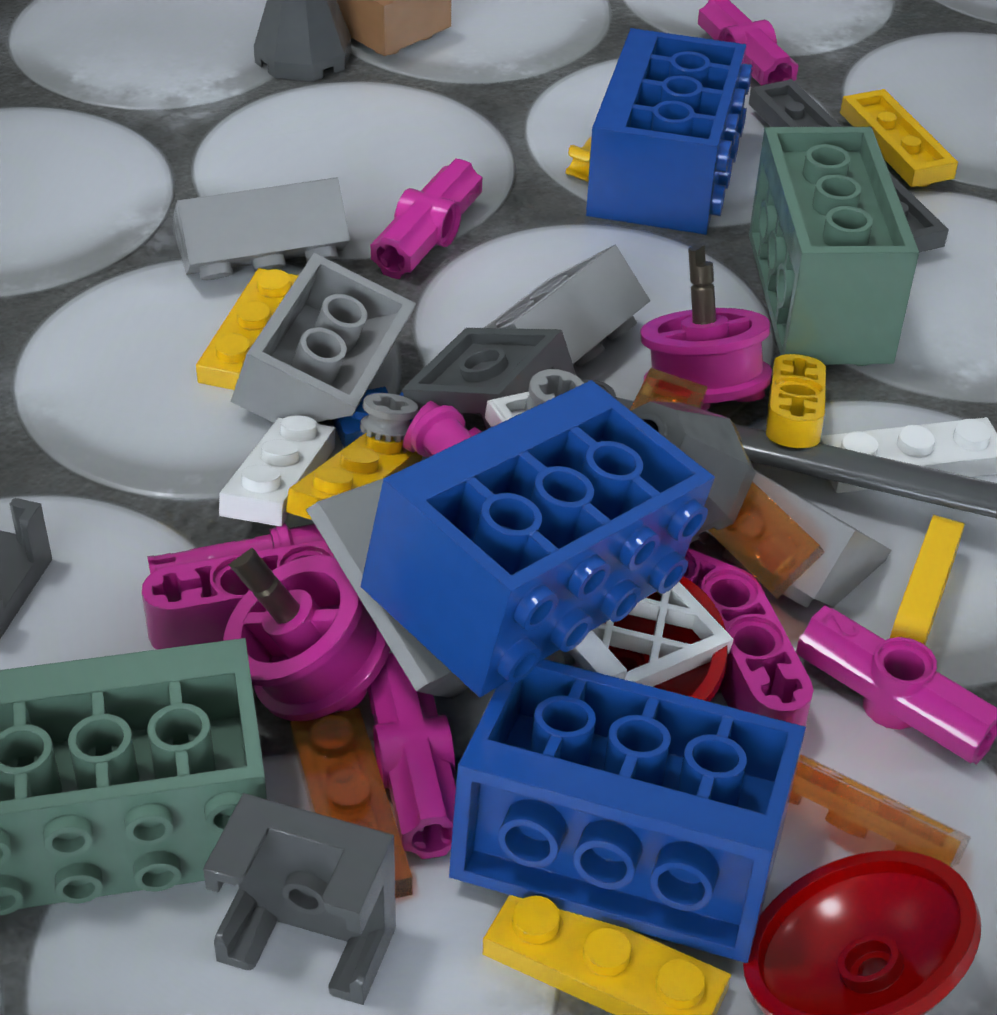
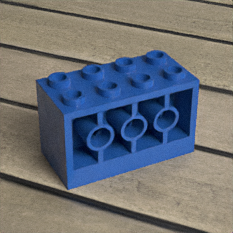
M630 28L592 127L586 216L707 234L711 216H721L725 191L729 187L732 166L737 157L739 139L743 135L747 108H744L745 95H748L753 68L751 64H744L746 44Z
M590 380L384 478L360 587L480 698L507 681L510 684H515L523 680L535 668L538 662L558 650L562 652L571 651L583 641L590 631L606 621L618 622L633 610L638 602L656 591L660 594L670 591L681 580L687 570L688 561L685 559L692 537L699 531L707 518L708 509L704 505L715 476L594 381Z
M543 659L537 663L535 668L523 680L515 684H510L507 681L495 689L458 764L449 878L519 898L543 896L554 902L558 909L748 963L783 831L806 727Z

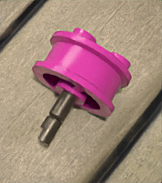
M705 245L691 246L688 248L690 283L693 284L691 286L692 310L660 316L647 322L640 330L642 344L651 351L652 368L644 375V388L648 394L655 398L669 402H682L703 410L709 409L711 403L732 400L738 402L760 400L765 396V389L772 382V368L763 361L762 341L770 334V321L766 316L750 310L716 308L715 288L712 284L714 281L713 262L706 261Z
M252 547L228 564L248 587L249 591L233 610L225 628L223 641L246 639L251 681L261 703L275 716L290 721L318 719L336 711H347L357 706L365 697L369 685L383 668L389 655L390 647L336 558L327 555L307 556L290 561L271 571Z

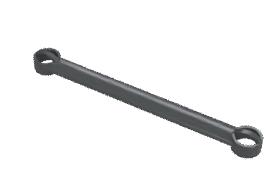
M581 379V380H582L584 383H586V382H588V381H590V380H592V379ZM592 380L630 411L645 404L618 398L614 389L608 384ZM734 424L742 439L745 453L751 462L997 519V483L822 443L810 448L786 447L771 441L766 436V431Z

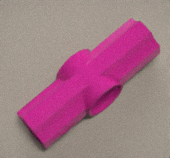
M709 0L703 8L699 9L698 25L714 40L746 44L744 64L753 65L752 77L760 85L790 79L795 81L797 79L799 65L777 45L776 33L769 21L764 19L752 22L730 0Z
M455 158L450 165L443 166L421 191L408 188L403 192L396 206L394 220L370 244L371 260L381 268L383 275L400 279L404 273L412 272L435 245L448 247L453 242L459 230L461 215L482 193L483 177L476 173L470 162Z
M826 605L811 617L807 628L798 640L797 655L862 695L863 708L875 723L886 728L899 730L913 727L970 764L974 763L977 765L989 752L997 738V707L937 672V660L932 651L923 643L903 637L884 640Z
M389 653L380 673L367 688L371 712L374 715L376 724L373 726V736L380 784L382 789L390 790L402 851L413 852L421 859L446 856L451 849L456 793L454 781L456 772L455 755L450 725L446 715H438L434 696L416 692L394 654Z

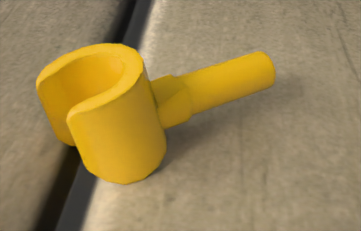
M592 137L588 138L583 147L570 145L568 155L573 160L570 166L566 168L565 174L588 182Z

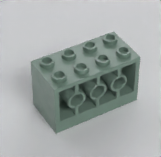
M764 127L749 239L780 355H805L818 359L825 365L853 364L867 366L870 364H894L919 250L872 127Z
M245 638L0 670V915L10 914L18 909L62 902L85 903L101 896L141 890L157 892L167 890L175 885L205 881L203 868L242 794L245 793L267 799Z

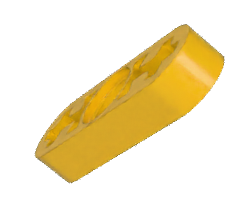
M785 354L774 359L766 425V436L771 441L791 448H810L820 443L825 416L826 366L823 362L813 357L799 354Z
M933 514L897 612L890 638H911L926 646L958 551L965 523Z

